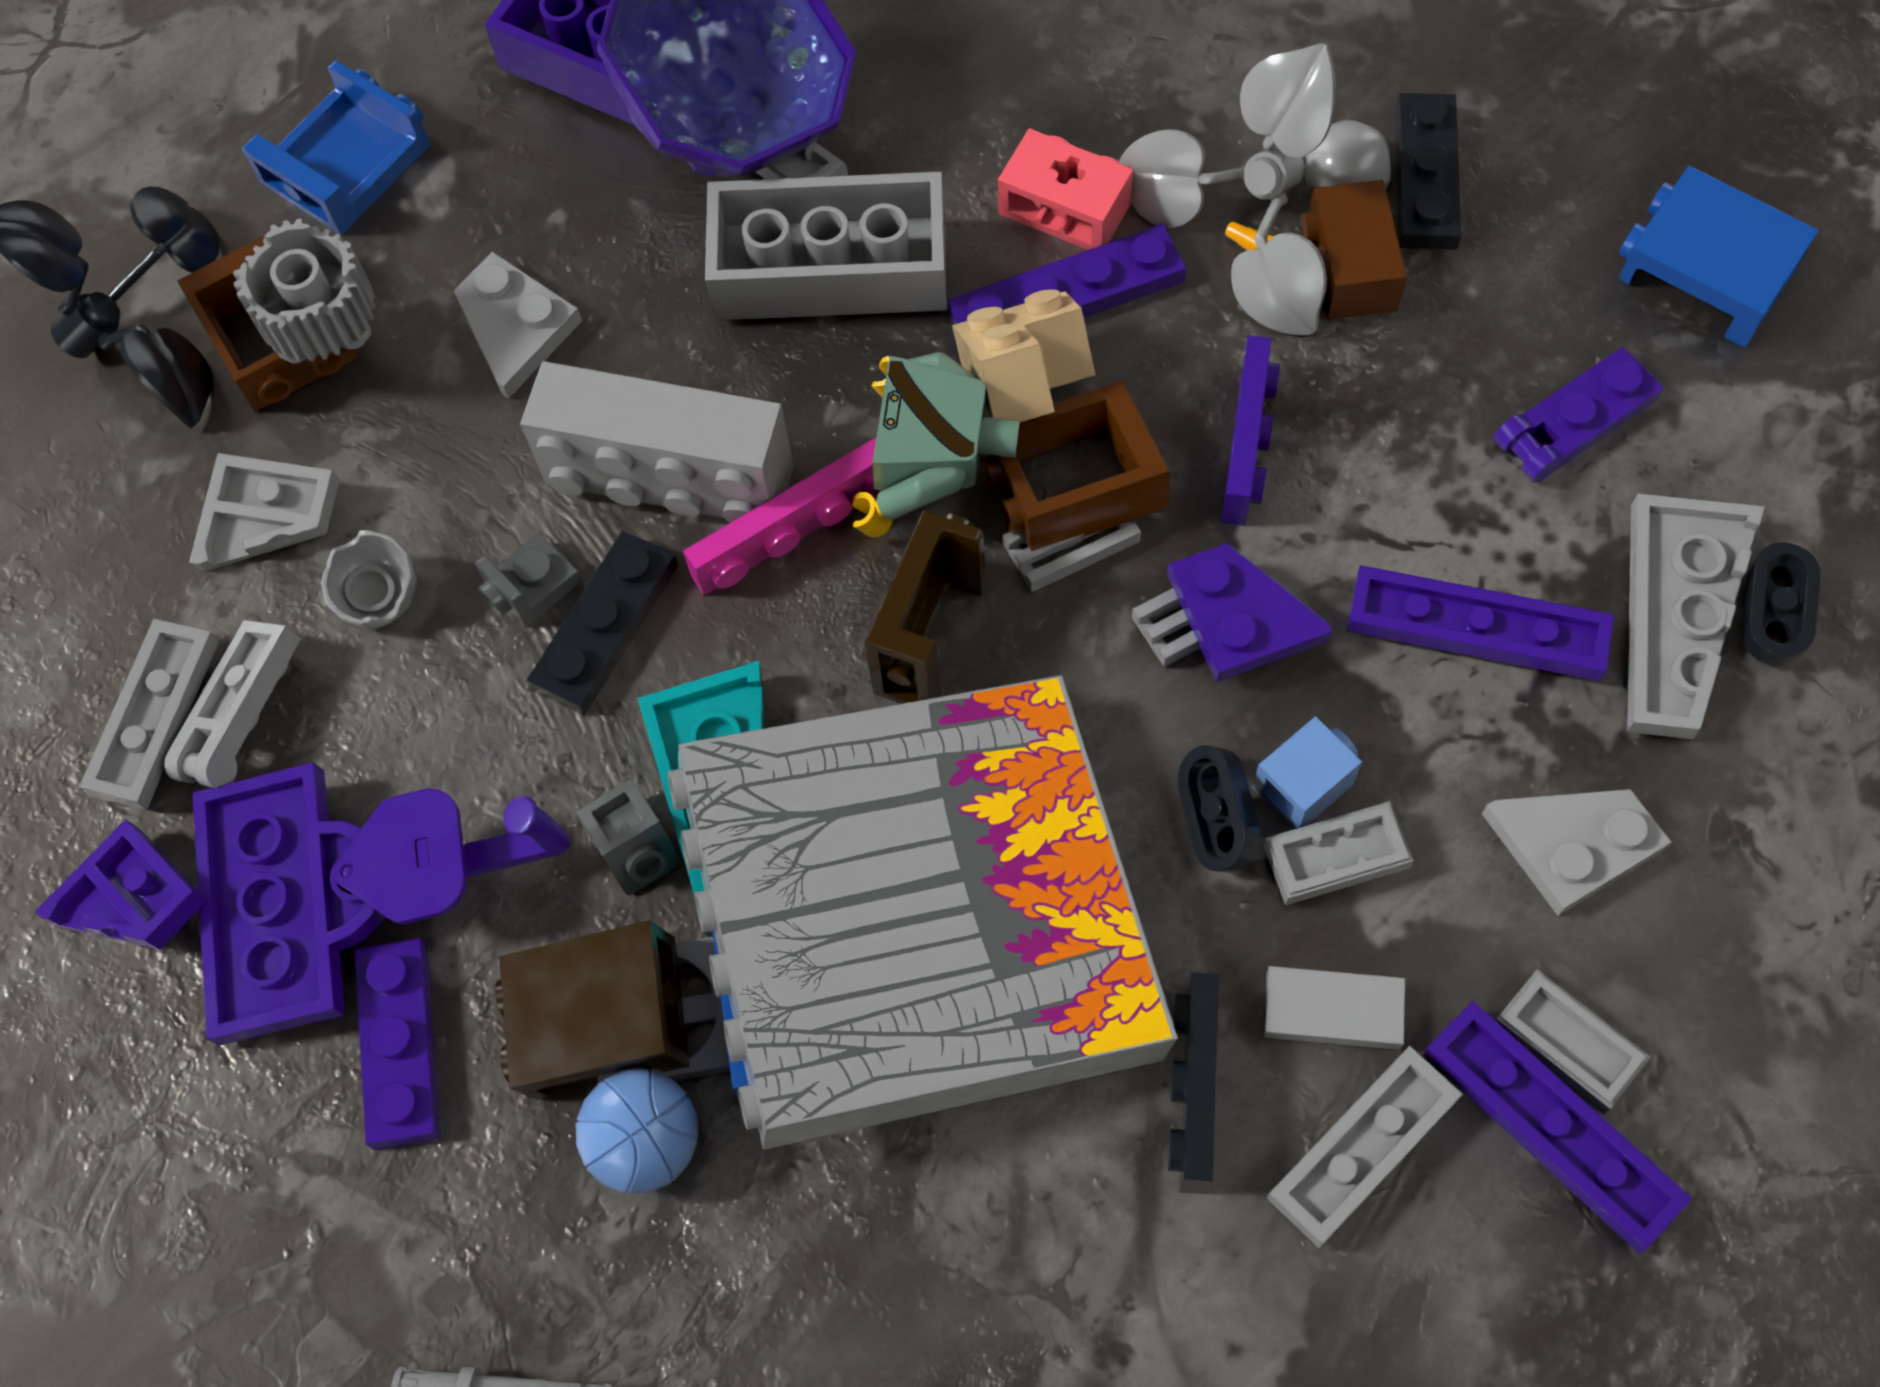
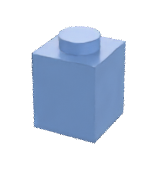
M1315 716L1258 764L1253 789L1294 830L1307 826L1354 785L1362 761L1358 758L1356 747L1342 731L1337 728L1329 730Z

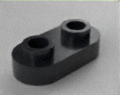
M1780 542L1767 546L1760 552L1748 572L1742 639L1747 651L1755 659L1770 666L1781 667L1795 663L1803 656L1815 638L1820 568L1814 556L1799 545ZM1771 576L1781 577L1787 582L1788 587L1776 585ZM1766 632L1777 633L1782 638L1783 644L1772 641L1766 635Z
M1209 745L1198 746L1185 756L1178 772V789L1196 857L1205 868L1212 871L1233 874L1243 872L1254 863L1261 847V830L1243 764L1239 757L1228 749ZM1218 778H1220L1221 782L1219 787L1217 785Z

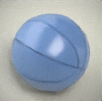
M625 1070L605 1078L604 1082L600 1081L584 1099L576 1118L578 1121L576 1122V1147L584 1166L602 1185L621 1193H650L671 1184V1181H675L691 1162L697 1146L698 1116L690 1096H687V1092L673 1079L652 1070Z

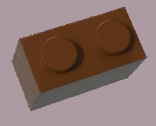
M1375 180L1313 188L1309 212L1302 213L1300 217L1301 236L1310 240L1317 247L1325 264L1327 281L1324 304L1328 319L1398 311L1407 276L1384 181Z

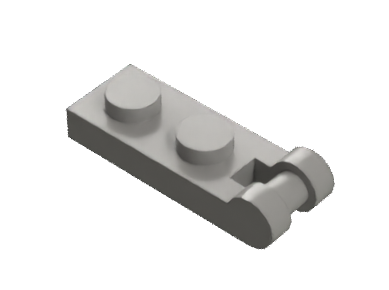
M246 620L242 622L167 752L164 768L166 774L171 779L185 783H195L198 781L199 784L211 788H217L234 781L237 774L235 756L248 733L257 724L263 706L278 680L286 672L289 660L301 641V638L286 625Z

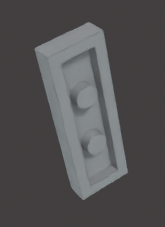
M153 619L79 785V788L88 796L143 810L148 809L165 770L164 763L167 752L186 721L219 644V641L210 631Z
M1409 1046L1268 1194L1267 1199L1320 1249L1463 1094Z

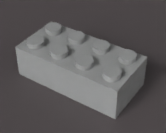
M942 172L707 182L705 283L714 319L737 320L947 311Z
M541 362L520 422V426L546 485L551 486L556 491L567 495H580L582 492L607 496L614 502L626 506H637L640 503L662 506L677 515L685 517H695L698 514L721 517L731 523L787 490L794 468L780 403L557 363Z

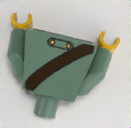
M936 352L910 359L886 356L879 363V369L886 375V379L879 382L874 381L871 385L883 398L872 466L874 490L881 491L877 498L867 492H859L853 498V507L864 514H868L864 519L855 521L853 527L871 538L883 536L890 529L893 519L958 492L960 488H969L975 485L979 454L1016 458L1020 421L985 417L986 384L976 379L972 373L945 353Z

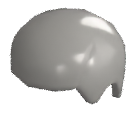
M1345 119L1331 124L1328 135L1323 143L1315 151L1302 157L1305 164L1304 178L1309 190H1312L1314 187L1383 180L1386 191L1391 186L1388 143L1377 129L1361 122Z
M360 530L353 540L331 550L327 560V567L323 572L321 586L325 604L345 624L367 629H377L398 620L410 609L418 589V579L413 558L392 535L372 530Z

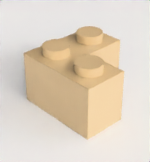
M1038 291L1027 296L1024 304L1004 310L1000 307L982 308L970 313L967 316V321L952 325L961 366L972 373L976 379L986 384V417L1024 422L1053 413L1055 411L1050 389L1095 375L1082 308L1065 291Z

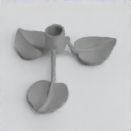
M1319 43L1299 50L1272 55L1256 64L1246 75L1240 92L1241 113L1246 125L1253 132L1266 135L1263 141L1265 151L1253 155L1246 165L1213 173H1201L1205 161L1203 145L1191 134L1174 129L1159 130L1141 137L1125 150L1119 160L1122 165L1133 169L1131 204L1145 220L1156 226L1164 224L1165 228H1175L1183 226L1194 219L1201 211L1204 203V192L1201 184L1208 185L1244 179L1245 185L1251 194L1260 199L1271 200V204L1255 235V243L1258 249L1247 250L1234 259L1231 268V282L1236 299L1249 316L1267 328L1291 335H1310L1318 330L1319 314L1326 292V268L1317 247L1303 236L1284 232L1272 237L1269 241L1267 237L1280 208L1288 202L1285 192L1298 186L1303 179L1305 164L1302 157L1315 151L1323 143L1332 124L1335 108L1336 78L1332 55L1326 43Z

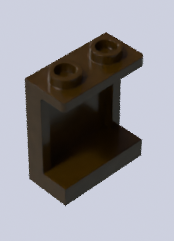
M923 510L864 642L874 695L900 704L938 698L940 696L941 688L936 641L925 636L946 589L955 588L975 596H982L986 586L984 533L969 520L955 514L939 516Z
M651 920L499 956L501 979L497 981L495 986V998L498 1009L504 1017L506 1044L502 1046L500 1052V1063L510 1089L537 1100L550 1097L551 1086L649 1064L663 1072L690 1067L675 937Z

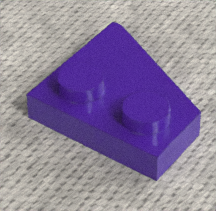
M125 819L41 904L35 913L56 927L161 950L207 902V899L140 828Z

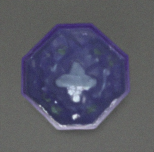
M610 0L597 45V52L603 60L616 91L626 104L631 121L657 151L663 152L668 159L685 160L695 172L709 177L721 175L731 178L759 171L783 158L792 157L800 150L836 129L840 121L856 55L855 48L824 0Z

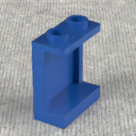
M335 60L327 68L335 85L334 90L277 146L256 134L242 148V151L260 184L342 236L430 146V142L421 123L423 115L409 98L402 94H398L395 97L382 89L376 80L364 70L356 69L353 71Z
M1688 165L1675 186L1665 182L1657 192L1647 211V214L1653 217L1647 227L1637 222L1630 231L1619 252L1620 256L1627 259L1619 280L1630 285L1636 274L1642 269L1734 317L1724 337L1746 348L1801 264L1819 230Z

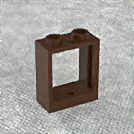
M265 235L177 280L231 376L254 412L269 404L278 403L286 399L292 392L322 376L337 372L345 364L359 357L355 349L342 347L340 348L339 355L336 356L331 352L328 354V359L323 360L321 355H318L314 361H309L307 358L299 363H290L280 358L277 352H274L245 367L220 322L245 310L234 287V282L237 280L233 273L235 270L240 269L243 262L247 264L246 256H254L253 248L255 246L262 247L264 245L263 239Z
M1123 380L1054 403L1055 412L1020 422L1016 458L980 454L983 472L990 488L993 489L1000 486L1005 496V499L1001 500V507L1011 534L1015 535L1023 532L1025 542L1031 551L1084 534L1082 537L1169 508V470ZM1105 432L1125 473L1037 502L1018 461Z

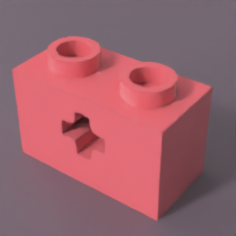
M1029 128L998 178L999 215L1083 249L1090 250L1110 242L1129 209L1132 197L1133 169L1122 165L1112 157L1096 155L1071 145L1061 137L1048 136Z

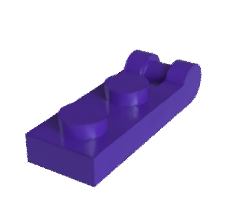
M1622 346L1523 415L1518 414L1507 420L1496 431L1493 440L1505 453L1513 451L1524 463L1521 470L1534 483H1538L1658 401L1664 387ZM1539 433L1548 444L1542 446L1534 436Z

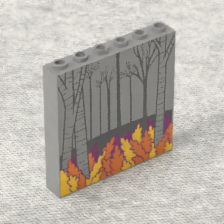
M1062 675L679 744L678 769L668 771L671 798L675 810H687L691 829L681 831L685 861L689 871L700 869L705 890L695 892L698 919L702 933L714 931L719 954L709 956L712 982L717 997L729 996L733 1019L724 1020L723 1022L727 1049L731 1062L741 1060L744 1062L749 1085L738 1088L742 1116L747 1130L759 1129L763 1150L1164 1061L1177 1041L1178 1037Z

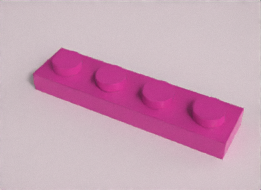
M876 437L683 550L691 578L703 596L717 588L725 589L735 585L744 578L750 568L770 556L776 558L787 554L798 545L802 537L819 527H829L841 522L851 512L853 498L859 492H867L877 496L881 490H874L872 466Z

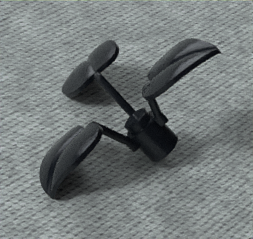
M153 186L142 188L131 199V215L138 229L147 238L157 243V245L107 295L101 292L80 295L89 265L85 259L78 256L82 248V239L73 225L55 210L38 202L16 200L0 204V253L17 270L38 285L55 292L62 293L68 291L66 299L58 306V310L62 314L51 324L50 329L52 338L59 348L73 357L87 358L99 346L103 350L108 351L115 343L120 342L123 358L136 377L190 429L193 428L201 419L212 389V373L206 359L189 340L169 328H159L152 334L145 325L137 324L116 331L119 327V318L121 316L116 302L165 252L168 253L177 265L191 273L214 262L219 254V240L215 229L208 219L197 209L189 207L187 201L169 190Z

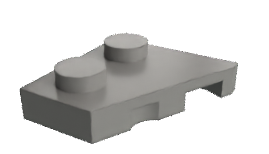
M491 252L454 290L459 305L474 333L502 395L508 399L541 365V362L545 361L582 322L578 308L494 252Z
M217 453L189 563L198 570L209 571L326 535L340 477L333 470Z
M1631 789L1494 800L1487 804L1482 812L1483 817L1557 916H1560L1661 854L1672 843Z

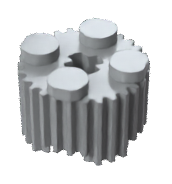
M297 218L295 224H290L288 220H285L282 227L279 228L275 224L271 225V231L263 239L264 245L262 247L255 246L253 248L254 256H246L247 264L243 262L240 269L235 270L233 273L237 280L234 282L237 296L267 345H271L280 358L290 363H299L307 358L309 361H314L318 355H321L324 360L328 359V354L331 352L336 356L339 355L340 348L342 347L357 349L363 346L371 335V327L368 321L373 320L374 317L371 310L376 307L373 301L375 294L351 243H348V241L344 242L339 234L333 236L327 228L321 233L318 226L311 228L310 225L303 223L301 218Z

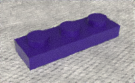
M1247 336L1221 523L1245 526L1249 504H1262L1267 468L1256 467L1255 461L1257 450H1269L1274 415L1262 414L1264 398L1275 399L1280 372V363L1269 362L1272 338Z
M418 938L355 949L366 1145L373 1150L441 1139L427 945Z

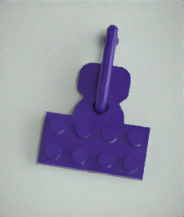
M314 762L192 793L198 891L207 899V902L199 909L207 1040L220 1046L344 1016L340 951L363 942L383 922L385 917L397 924H408L448 913L462 900L467 888V878L565 853L571 843L568 833L549 814L539 808L532 798L519 796L510 801L504 812L503 822L509 833L464 844L461 816L456 802L445 792L431 788L385 799L379 804L362 828L342 820L329 821L325 772Z

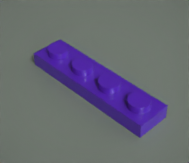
M1160 224L948 299V313L955 325L967 321V316L976 310L987 307H1000L1004 310L1024 304L1025 298L1035 292L1058 290L1059 292L1065 291L1082 308L1083 318L1183 283L1185 282L1187 268L1164 224Z
M1360 565L1356 576L1346 631L1601 682L1607 672L1614 614Z
M1473 1000L1424 1051L1423 1055L1639 1254L1650 1247L1692 1200L1686 1192Z

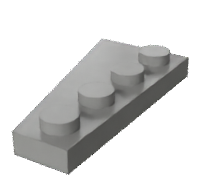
M1647 494L1636 495L1631 504L1627 732L1694 739L1700 731L1720 664V653L1725 635L1731 626L1736 608L1734 604L1741 580L1746 574L1752 553L1750 549L1755 532L1760 525L1765 506Z

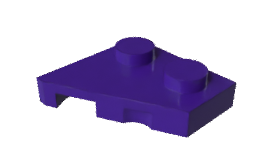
M1227 543L1169 563L1167 576L1216 682L1321 645L1330 640L1332 630L1324 619Z

